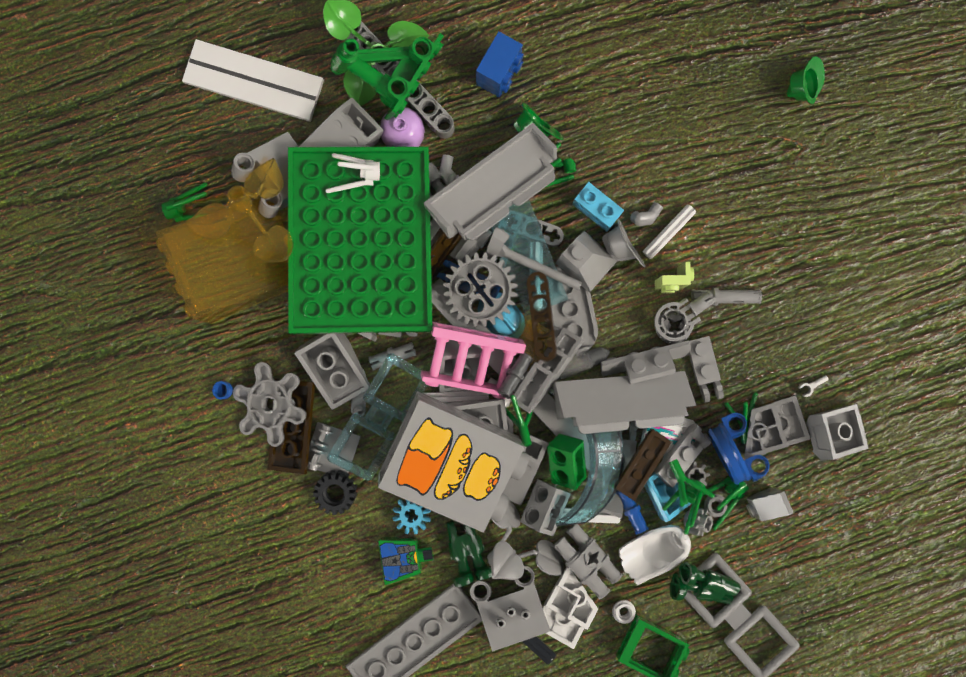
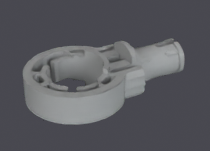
M708 290L681 309L679 307L688 302L687 298L680 302H671L660 307L654 317V327L658 335L668 341L685 339L692 332L694 325L700 322L701 319L697 317L689 323L688 321L717 303L715 297L705 302L713 294ZM665 308L669 310L663 313L664 316L670 311H676L682 315L684 326L680 331L676 332V335L684 332L682 336L676 338L666 336V333L673 335L674 332H670L665 328L664 318L660 320L661 325L658 324L659 316ZM687 310L691 312L689 315L685 314Z

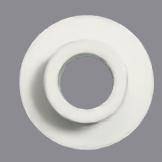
M619 600L614 604L612 614L616 621L626 624L634 619L636 610L630 601ZM623 607L628 609L625 615L620 614V609Z

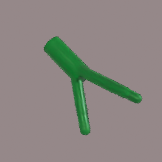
M757 392L753 394L749 407L747 402L743 403V416L747 421L745 433L741 435L742 444L747 442L751 410L756 403ZM726 402L724 404L730 414L736 413L729 403ZM736 420L741 429L743 426L742 423L739 420Z
M512 394L510 397L517 419L507 408L506 415L519 428L521 441L527 447L532 445L528 424L533 411L530 414L527 412L526 418L523 421L515 395Z
M677 459L669 462L678 481L681 507L688 503L684 482L711 498L715 497V494L686 477Z

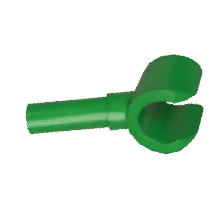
M571 158L565 159L555 166L559 168L564 167L565 174L576 172L575 161Z

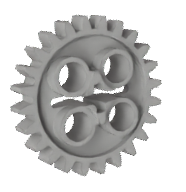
M476 252L472 260L466 255L465 263L459 259L457 260L460 266L458 269L453 266L450 267L454 272L453 275L446 274V277L451 281L450 283L443 284V286L449 288V291L443 293V295L450 297V300L445 304L453 305L454 307L450 310V313L459 312L456 319L461 320L465 317L466 325L471 320H473L474 327L478 326L479 321L482 322L483 327H487V321L489 320L493 325H496L495 318L498 317L503 321L502 313H511L507 308L508 305H516L511 301V297H518L517 293L512 292V289L517 288L518 284L511 283L516 276L508 275L511 271L510 266L503 269L504 260L496 263V255H493L490 260L487 253H484L483 257L480 258ZM482 268H486L489 271V276L485 280H480L477 277L478 271ZM469 273L473 275L480 286H486L484 292L493 302V307L489 306L481 294H476L478 289L468 278ZM463 282L470 284V291L466 294H461L459 291V286ZM499 286L503 289L502 296L496 299L492 298L491 290ZM477 300H482L484 309L481 312H474L473 303Z

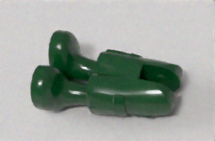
M454 521L446 522L449 538L448 549L451 560L458 562V574L454 577V586L461 587L474 582L467 561V556L469 555L473 561L477 580L492 577L491 566L487 565L482 559L481 553L484 551V546L476 530L463 524L466 534L458 536Z
M688 562L681 563L679 573L675 572L670 583V597L676 601L683 600L687 591H693L694 596L699 600L730 604L733 601V596H736L741 590V585L731 577L709 569L698 570L694 564Z

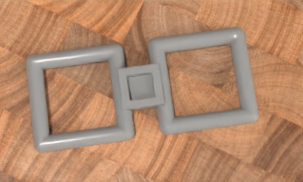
M713 553L697 569L701 571L708 570L716 564L726 576L731 577L741 585L740 593L733 598L730 604L725 605L714 616L710 614L691 591H687L685 599L711 628H716L723 620H726L734 630L724 639L725 644L755 677H768L797 651L800 645L766 606H759L752 614L744 607L742 603L751 596V589L718 553ZM763 617L788 645L760 669L736 641Z

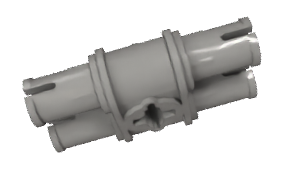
M574 524L568 528L566 533L579 546V551L577 552L565 537L560 538L553 547L562 555L566 561V567L570 568L577 575L580 583L587 585L600 600L610 592V589L598 577L597 571L600 570L611 584L619 581L623 575L610 561V555L606 554L595 542L596 539L589 537L578 524Z

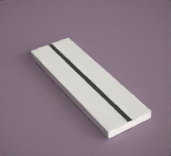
M196 39L182 82L311 122L324 79Z

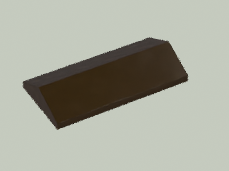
M300 381L298 387L293 390L292 399L295 402V406L302 408L306 412V419L301 424H293L290 421L284 423V441L277 447L269 446L267 470L307 474L315 390L314 382Z

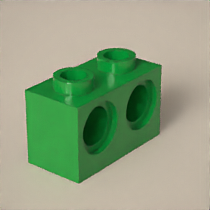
M559 433L547 446L551 483L576 490L587 477L584 440Z

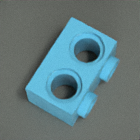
M590 182L585 185L572 203V205L606 232L624 211V209Z

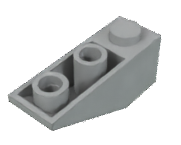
M530 435L532 445L524 447L523 452L529 454V462L520 480L510 477L502 493L509 496V501L519 505L522 504L549 444Z

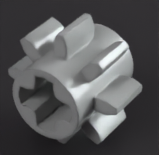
M693 461L692 466L684 473L685 476L693 479L690 475L696 471L699 473V476L695 477L694 480H698L707 486L705 479L710 474L704 471L706 465L701 464L697 467L696 461Z
M698 509L694 526L690 527L689 534L703 536L704 532L708 533L711 530L713 519L707 515V509ZM690 510L684 516V526H686Z

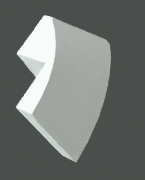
M565 568L543 605L550 632L546 634L574 649L584 628L588 630L598 611L597 606L570 568Z

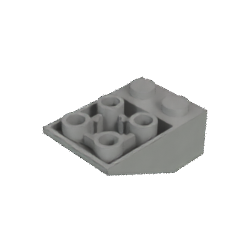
M350 98L337 108L299 147H373L379 142L383 129L353 98Z

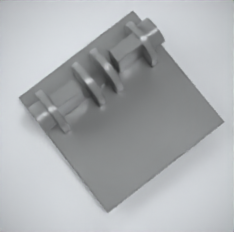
M317 422L309 446L308 469L319 470L325 473H329L331 470H335V472L342 470L344 475L346 472L349 473L361 436Z

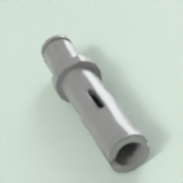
M712 288L709 291L713 295L705 300L706 302L715 297L717 303L712 306H718L719 303L761 304L762 294H759L761 290H719L718 288ZM692 289L691 300L694 301L708 290Z

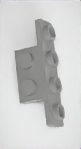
M677 341L668 346L653 347L648 351L632 352L627 356L619 358H608L601 362V374L604 377L626 371L630 384L674 374L676 368L673 359L690 355V341Z

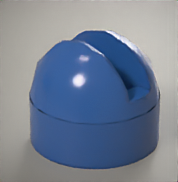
M219 381L214 384L212 392L217 399H227L233 394V387L226 381Z

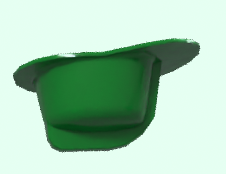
M812 57L805 68L791 75L790 85L786 93L788 97H794L797 101H808L809 104L815 103L825 79L824 65L819 57Z
M522 103L524 110L514 123V128L519 133L534 123L547 137L552 135L560 140L564 139L555 128L541 119L532 108Z

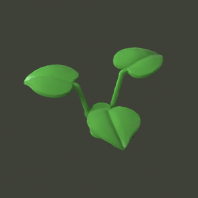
M327 0L324 4L323 19L328 32L339 40L347 39L350 33H352L367 46L366 49L389 48L390 45L391 48L409 47L416 38L429 37L428 33L419 25L408 21H397L389 26L387 36L390 41L386 42L385 45L375 41L369 42L354 30L361 23V12L354 3L347 0ZM349 70L345 73L343 78L345 91L360 106L369 102L376 95L377 92H375L374 87Z

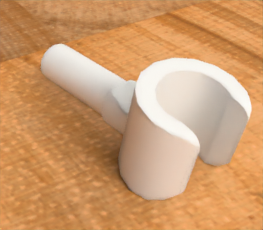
M825 375L811 383L803 382L799 384L798 389L808 386L809 391L802 395L808 397L812 395L814 388L829 379Z

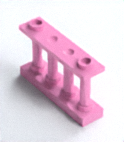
M432 322L431 334L437 342L430 372L421 370L422 381L426 385L438 387L440 384L489 393L495 398L505 399L497 390L505 380L507 370L511 368L513 356L517 353L524 354L526 344L523 340ZM449 339L458 341V344H460L452 376L439 374L446 342H449ZM472 344L481 345L480 348H482L475 380L462 378L468 348ZM494 348L501 349L505 353L497 384L484 382L491 351H494Z

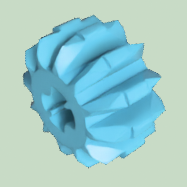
M399 499L398 504L400 507L393 508L395 513L400 514L393 517V521L401 520L397 528L401 529L405 525V534L409 533L410 527L413 528L414 534H418V526L425 530L426 525L423 521L430 522L431 517L424 514L430 513L431 510L423 509L422 506L408 500L405 503L402 499ZM411 509H414L418 518L409 519V514H406V511L410 512Z

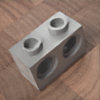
M537 479L520 522L540 533L554 536L571 493Z

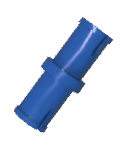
M617 491L616 494L620 497L625 510L623 513L625 516H628L635 534L648 530L649 527L640 512V505H637L636 501Z

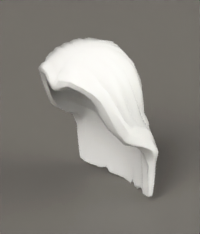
M666 525L652 529L619 548V556L622 559L621 565L624 572L629 573V577L634 579L633 582L636 585H640L649 579L672 570L684 561L690 553L691 540L688 534H684V529L678 525Z

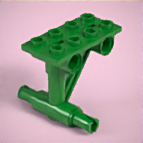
M439 33L433 41L425 37L416 38L409 47L359 49V44L356 40L347 39L337 47L336 53L331 58L330 69L336 75L349 70L374 87L375 92L380 94L381 102L390 108L384 117L388 121L392 117L396 118L405 109L408 103L405 101V98L408 99L411 94L413 95L420 83L417 79L420 80L422 75H425L432 63L429 60L431 61L441 50L443 43L440 41L444 35ZM400 61L391 76L386 73L385 75L368 64Z

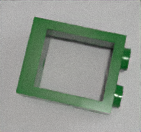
M636 614L616 653V657L619 662L648 677H678V668L681 661L687 659L690 649L685 639ZM645 628L676 643L662 673L631 657Z

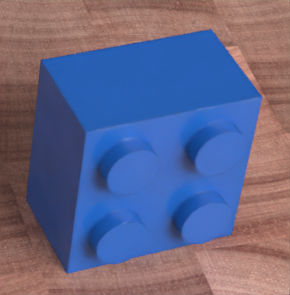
M498 31L476 70V85L499 98L502 92L507 93L512 84L511 78L513 73L517 74L523 64V44Z

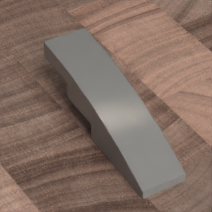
M566 328L562 329L556 338V357L549 362L539 360L538 363L535 362L514 395L520 408L529 414L533 411L584 342L581 337ZM549 347L544 352L545 357H548L549 352H552V349Z

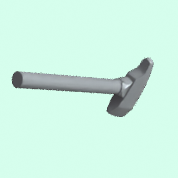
M498 227L494 229L486 251L489 260L493 255L505 257L579 290L582 282L510 250V248L504 245L510 235Z

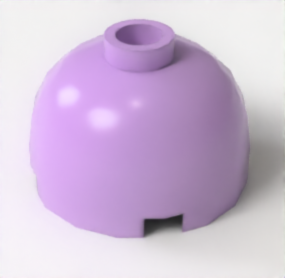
M405 107L403 112L396 118L392 117L387 121L383 117L380 127L383 129L381 139L386 147H419L422 143L425 133L423 121L412 109Z

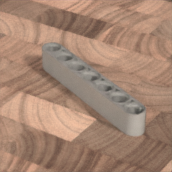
M361 21L356 32L369 42L381 43ZM350 33L347 39L356 40L359 44V49H364V43ZM391 61L386 65H379L378 62H375V65H372V67L384 75L386 73L391 76L399 61ZM419 84L416 89L420 92L419 95L415 98H405V101L408 102L407 104L438 137L442 139L451 137L455 130L453 118ZM427 106L435 108L431 114H426L423 110ZM442 122L450 124L447 130H440L438 126Z

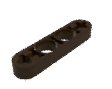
M534 272L527 279V289L535 353L540 360L549 362L557 355L549 282L543 273ZM537 277L544 281V283L540 284L541 293L546 292V295H532L533 293L537 294L536 286L532 285ZM540 299L547 302V307L542 312H538L534 308L535 302ZM547 322L550 325L549 332L539 334L537 331L538 324ZM551 337V341L547 340V346L552 349V352H549V356L545 357L543 353H540V350L544 349L543 341L538 342V338L547 339Z

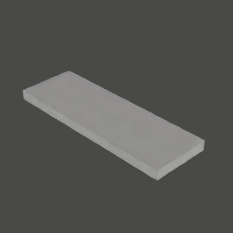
M453 583L347 663L346 668L353 677H409L482 621L480 612L463 589L455 587Z

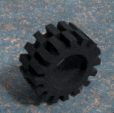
M331 470L329 473H325L315 485L313 497L316 496L314 502L315 504H320L318 507L320 510L322 508L326 509L324 513L329 514L331 511L332 515H336L338 512L342 514L355 501L357 484H353L355 480L353 477L350 479L348 477L350 474L347 472L344 475L342 470H338V472ZM333 484L339 485L344 491L343 498L340 500L331 499L327 493L328 487Z

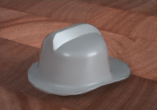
M618 219V226L602 237L608 254L618 261L636 258L645 268L646 266L642 258L630 242L621 221Z

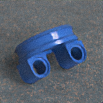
M732 413L721 418V423L713 429L710 428L708 431L711 442L725 470L736 485L751 479L755 482L765 477L770 467L769 461L762 455H754L743 460L733 439L743 435L746 431L747 421L740 413ZM732 420H739L743 426L740 430L736 431L729 427V423ZM755 461H760L764 464L765 470L761 473H756L752 470L751 464Z

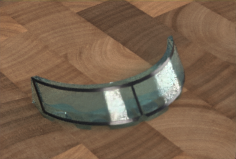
M552 386L548 392L553 395L554 387ZM620 431L586 434L590 450V469L587 483L577 503L565 516L556 521V526L587 523L611 502L616 494V489L613 487L624 471L625 464L624 443Z

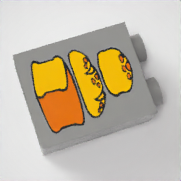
M417 391L379 471L378 488L484 533L490 519L499 522L504 516L509 503V496L502 493L510 477L520 480L529 462V454L523 452L525 446L518 435Z

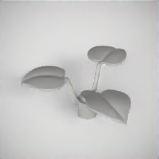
M509 501L502 519L499 522L493 521L498 527L507 529L501 541L496 543L493 551L487 556L492 570V579H519L524 573V565L521 558L530 555L536 556V564L543 572L555 576L563 574L564 563L561 554L553 547L554 544L550 541L540 540L536 544V550L518 555L505 542L511 534L512 528L520 526L519 512L516 506Z

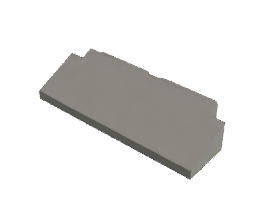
M532 123L425 201L424 206L449 239L459 233L464 241L466 239L473 241L505 218L510 212V206L513 204L521 206L555 180L554 167L551 163L557 160V146Z
M685 371L675 372L674 374L630 384L628 376L553 382L557 420L573 417L574 427H578V431L581 434L626 430L631 421H634L635 426L639 429L681 425L685 421V416H689L686 408L696 406Z

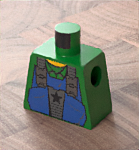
M382 537L378 541L385 585L420 574L422 571L421 562L434 560L432 547L419 548L417 538Z

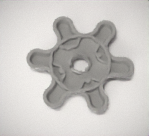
M259 362L254 368L256 376L254 386L248 388L244 385H237L233 390L235 400L243 402L247 407V415L241 420L239 428L244 435H250L256 428L261 427L267 433L268 443L273 447H277L284 441L283 425L286 421H290L293 424H301L306 419V412L302 408L296 407L292 399V392L298 387L300 380L297 375L287 373L280 381H276L272 376L271 367L265 362ZM269 398L274 399L273 410H270L267 406Z

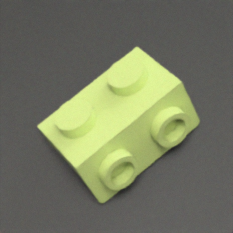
M684 262L677 267V275H662L656 279L655 290L661 289V293H675V291L691 285V281L694 280V268L690 267V262Z

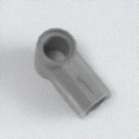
M487 230L473 241L468 239L464 241L462 238L450 256L455 261L459 259L465 263L466 255L472 259L474 254L484 247L493 232Z

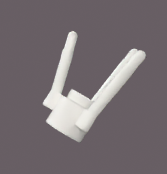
M333 153V158L349 161L338 162V166L360 169V178H365V180L328 188L325 192H337L364 185L373 186V180L379 181L380 162Z

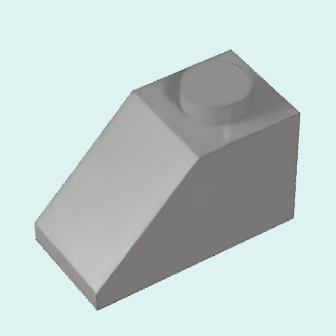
M773 487L746 498L749 503L746 507L752 518L755 517L759 521L775 519L794 513L785 492Z

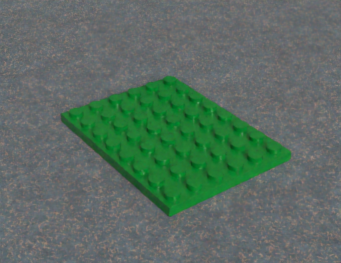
M288 147L289 334L432 331L430 213L424 206V202L430 198L429 147ZM333 153L380 162L379 181L373 180V186L364 185L337 192H325L328 188L365 180V178H360V169L338 166V162L349 161L333 158Z

